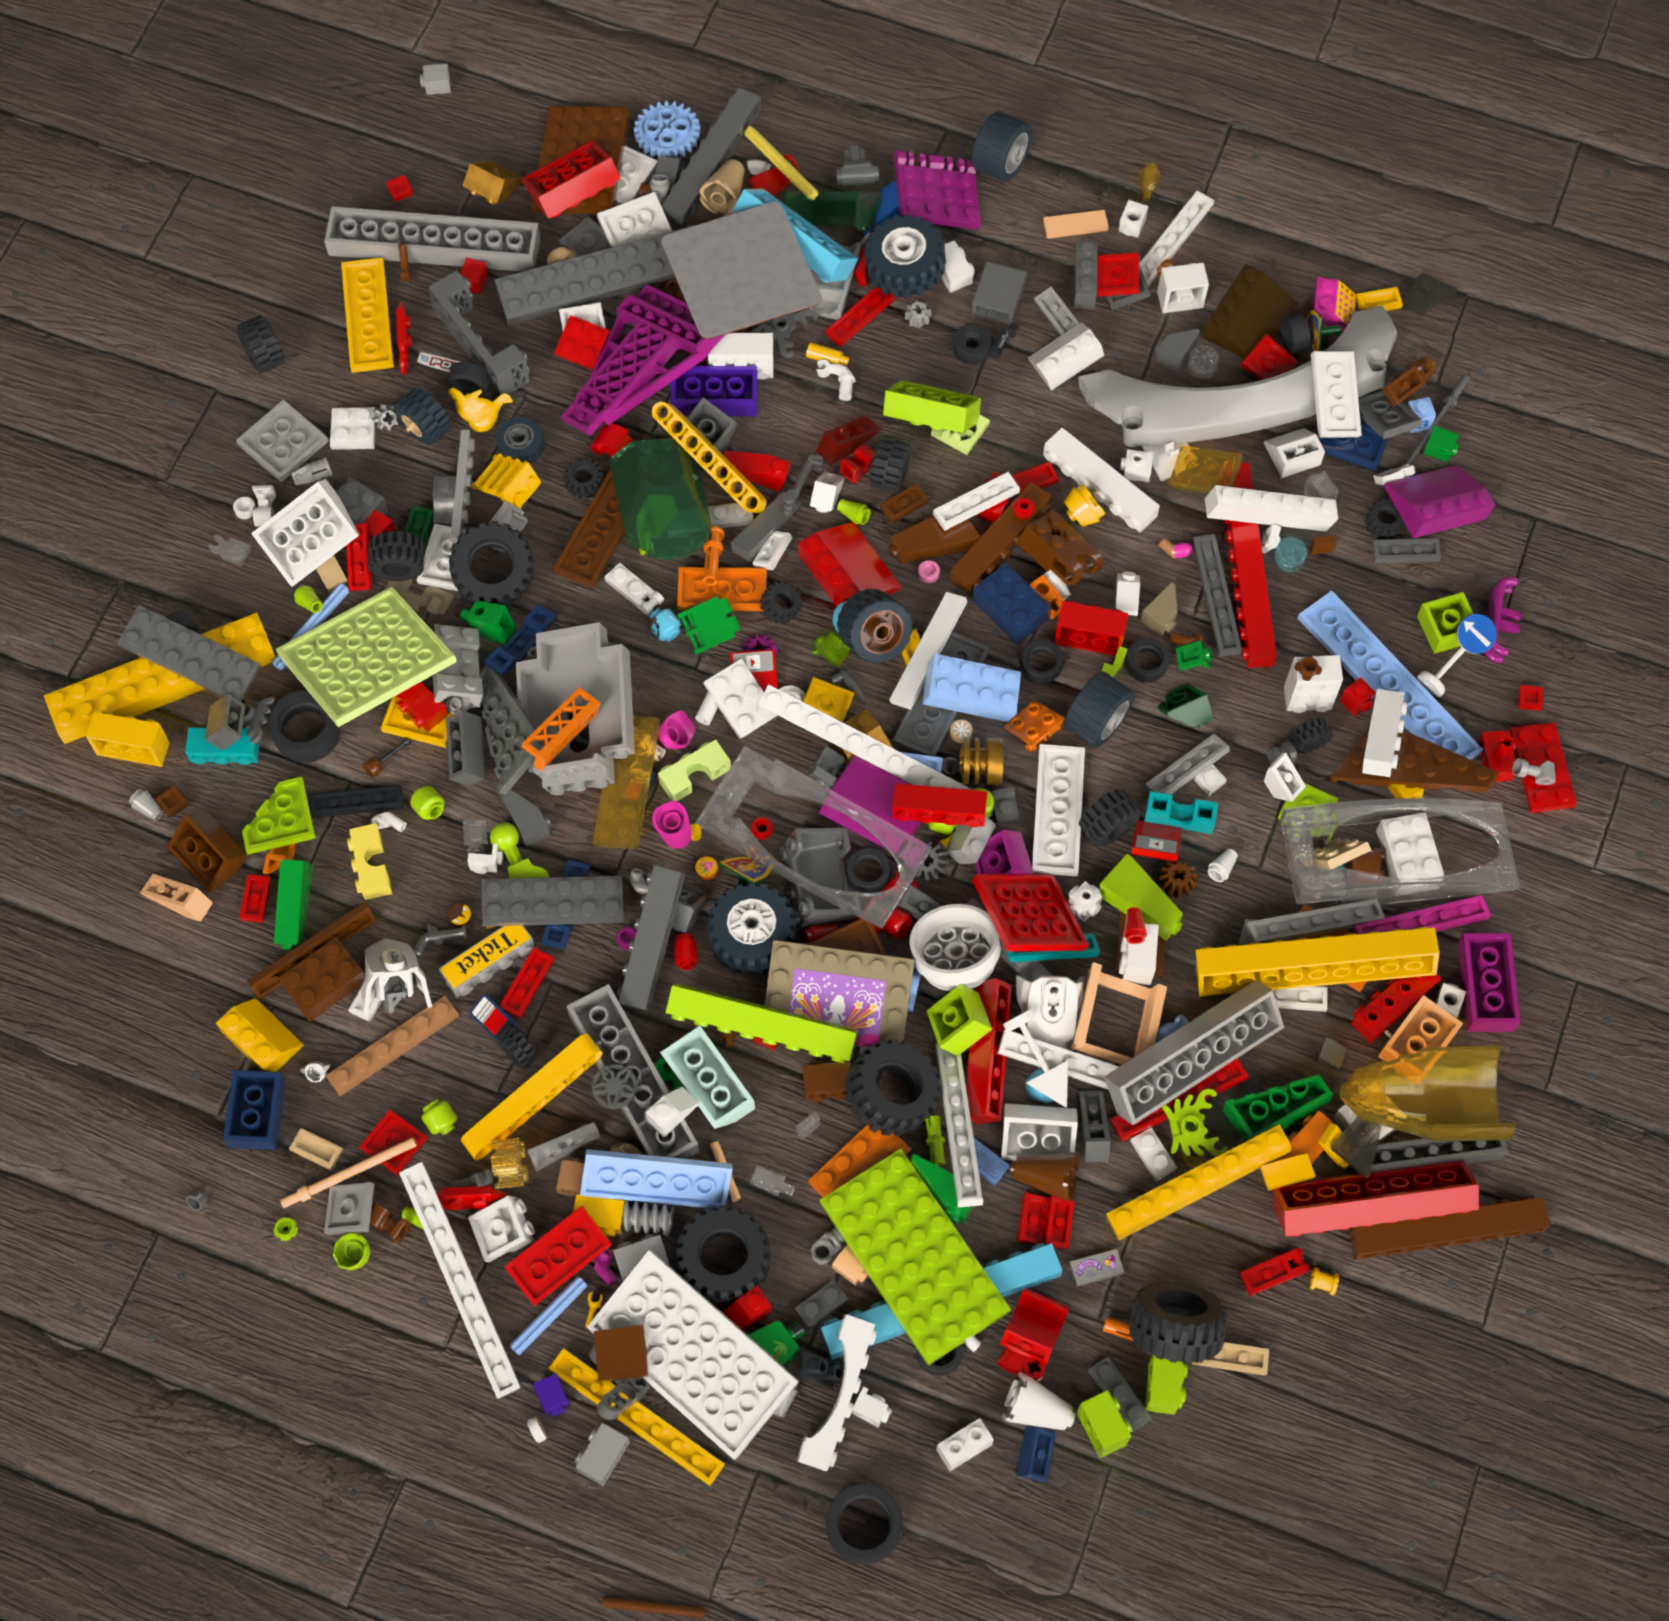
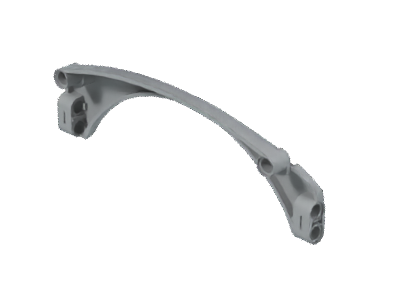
M1383 306L1354 311L1345 331L1335 343L1325 350L1354 351L1358 398L1385 386L1386 363L1384 361H1388L1397 338V330ZM1312 361L1286 373L1261 381L1212 388L1160 385L1137 380L1111 369L1079 376V387L1088 406L1094 407L1117 424H1121L1123 428V442L1129 447L1163 445L1172 441L1176 444L1223 438L1267 429L1316 415Z

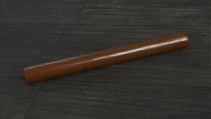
M605 1596L602 1598V1607L697 1618H704L705 1614L704 1607Z

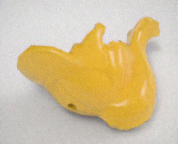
M455 388L448 390V393L455 402L458 414L468 421L469 426L476 432H484L491 429L498 419L500 407L504 403L513 402L512 398L506 393L501 394L494 402H491L488 399L478 398L482 393L481 389L471 394L468 393L465 396Z

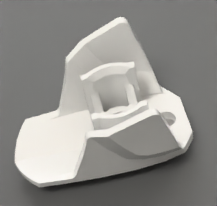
M384 938L365 949V980L361 995L363 1016L368 1015L371 986L374 981L376 996L381 1000H385L384 986L391 976H400L405 982L408 997H412L414 993L413 972L417 987L425 995L428 1008L432 1007L425 974L420 969L417 957L409 944Z
M1016 975V999L1023 1014L1032 1009L1035 1014L1032 1020L1025 1023L1033 1039L1072 1051L1071 1047L1074 1042L1077 1014L1083 1002L1085 977H1080L1076 983L1067 976H1040L1031 982L1022 975ZM1051 987L1058 988L1056 991L1050 990Z

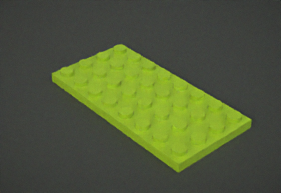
M899 1149L819 1200L821 1206L927 1365L932 1364L1011 1312L1002 1295L902 1149Z

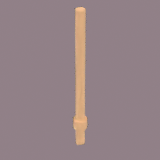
M412 1137L310 1186L304 1185L298 1188L297 1192L280 1199L283 1208H286L299 1201H307L312 1198V1195L416 1147L417 1144Z

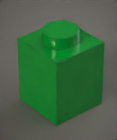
M1434 426L1423 454L1448 463L1450 456H1455L1460 444L1456 443L1459 434Z

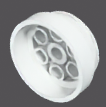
M950 904L931 910L918 920L910 935V949L912 958L915 959L914 965L929 983L945 991H952L960 984L970 989L982 984L992 974L1001 952L1000 937L989 914L980 908L966 904Z

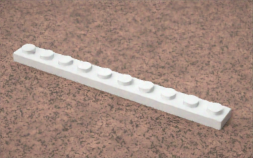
M770 685L767 686L758 704L913 785L971 790L965 785Z
M418 1163L400 1172L496 1397L499 1399L520 1389V1383L424 1163Z

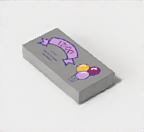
M1117 1249L1070 1261V1267L1077 1287L1124 1274Z

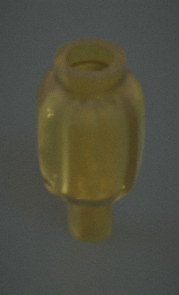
M1147 163L1140 172L1139 186L1143 191L1142 199L1144 201H1150L1151 193L1157 190L1160 182V172L1158 166L1154 163Z

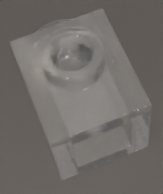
M1324 471L1318 475L1313 474L1308 477L1303 492L1309 497L1336 500L1339 490Z

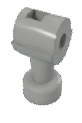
M1517 758L1514 761L1512 767L1514 776L1525 777L1527 774L1534 776L1535 783L1539 785L1555 783L1554 763L1546 761L1537 766L1529 765V762L1525 759Z

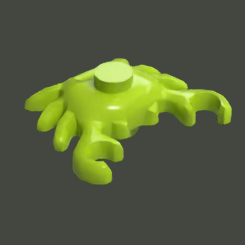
M1203 1090L1192 1106H1190V1102L1193 1096L1188 1095L1182 1109L1180 1100L1176 1099L1174 1114L1167 1105L1162 1106L1171 1127L1173 1139L1172 1154L1176 1153L1179 1143L1186 1156L1190 1155L1188 1146L1199 1156H1203L1204 1152L1198 1145L1204 1147L1215 1157L1228 1151L1227 1147L1220 1151L1214 1148V1144L1219 1140L1218 1137L1204 1138L1208 1130L1204 1127L1203 1123L1205 1116L1199 1110L1212 1108V1105L1205 1101V1096L1211 1095L1216 1097L1217 1093L1214 1090Z

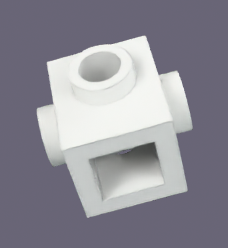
M1086 881L1080 887L1076 885L1068 894L1070 896L1068 901L1069 907L1073 914L1084 922L1090 916H1095L1102 907L1100 905L1102 900L1101 892L1096 886H1090Z

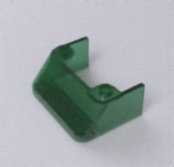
M801 191L784 192V204L812 225L857 227V231H869V227L874 226L882 202V192L818 191V196H816L815 200H810Z

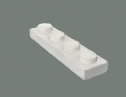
M1007 472L934 509L933 515L945 531L1018 494L1020 488L1010 473Z

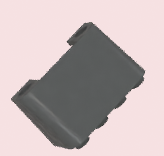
M847 828L795 829L785 841L783 847H780L779 857L780 860H783L784 866L783 879L787 883L788 888L787 899L794 909L797 929L854 920L863 913L859 891H855L851 896L849 894L843 858L851 849Z

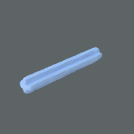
M579 1276L576 1277L510 1344L511 1349L520 1355L587 1287L586 1282Z

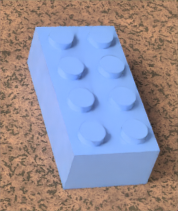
M934 654L927 664L923 704L1009 722L1017 713L1021 672Z

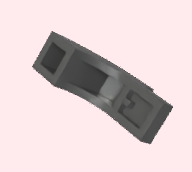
M825 746L808 772L804 783L824 795L837 779L835 775L845 758Z

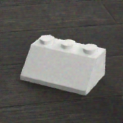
M1079 323L1028 357V359L1052 391L1103 357L1104 352L1102 345L1092 331L1083 323Z
M1005 1103L1001 1159L1016 1160L1018 1156L1074 1153L1077 1132V1109Z

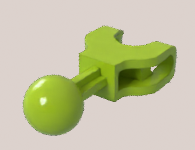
M501 822L492 828L490 832L491 844H498V850L504 851L510 864L507 867L508 879L550 878L546 870L532 865L528 858L522 859L517 848L519 832L513 824Z

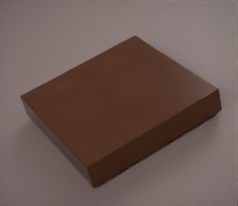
M644 1325L594 1331L599 1383L649 1376Z

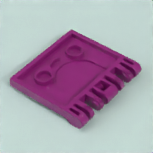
M895 151L894 164L900 217L912 215L914 218L919 216L924 218L925 222L928 220L938 225L970 229L980 228L981 219L975 178L976 169L973 168L971 160L966 159L964 162L961 158L957 159L956 171H952L953 162L951 157H946L944 161L943 156L928 154L926 158L925 154L920 153L917 159L918 166H913V152H907L906 154L905 151Z

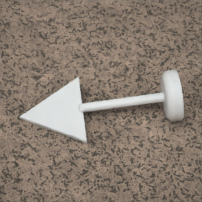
M1030 1009L1004 1023L1003 1025L1007 1031H1012L1017 1027L1021 1028L1044 1071V1074L1032 1079L1027 1084L1067 1108L1068 1061L1051 1070L1048 1068L1025 1025L1026 1022L1035 1017L1033 1010Z

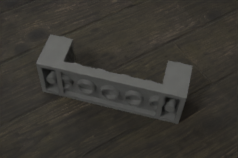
M456 270L428 286L434 312L474 364L479 365L489 373V383L499 396L504 393L510 394L530 382L528 374L530 369L526 363L528 358L522 349L519 350L513 344L494 355L489 347L485 348L479 333L472 331V326L466 317L462 318L463 314L473 309L472 300L474 299L469 290L471 287L470 282L466 276L462 277Z

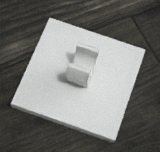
M1174 441L1163 445L1141 447L1144 452H1153L1152 467L1160 481L1200 465L1187 443L1174 444Z

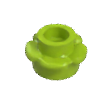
M292 1218L279 1219L274 1228L275 1236L279 1237L282 1241H289L291 1237H295L298 1233L296 1221Z

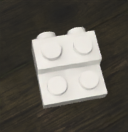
M508 1195L468 1217L485 1262H491L509 1251L515 1252L534 1242L532 1235L535 1234V1230L531 1222L525 1219L523 1213L526 1212V1206L521 1199Z

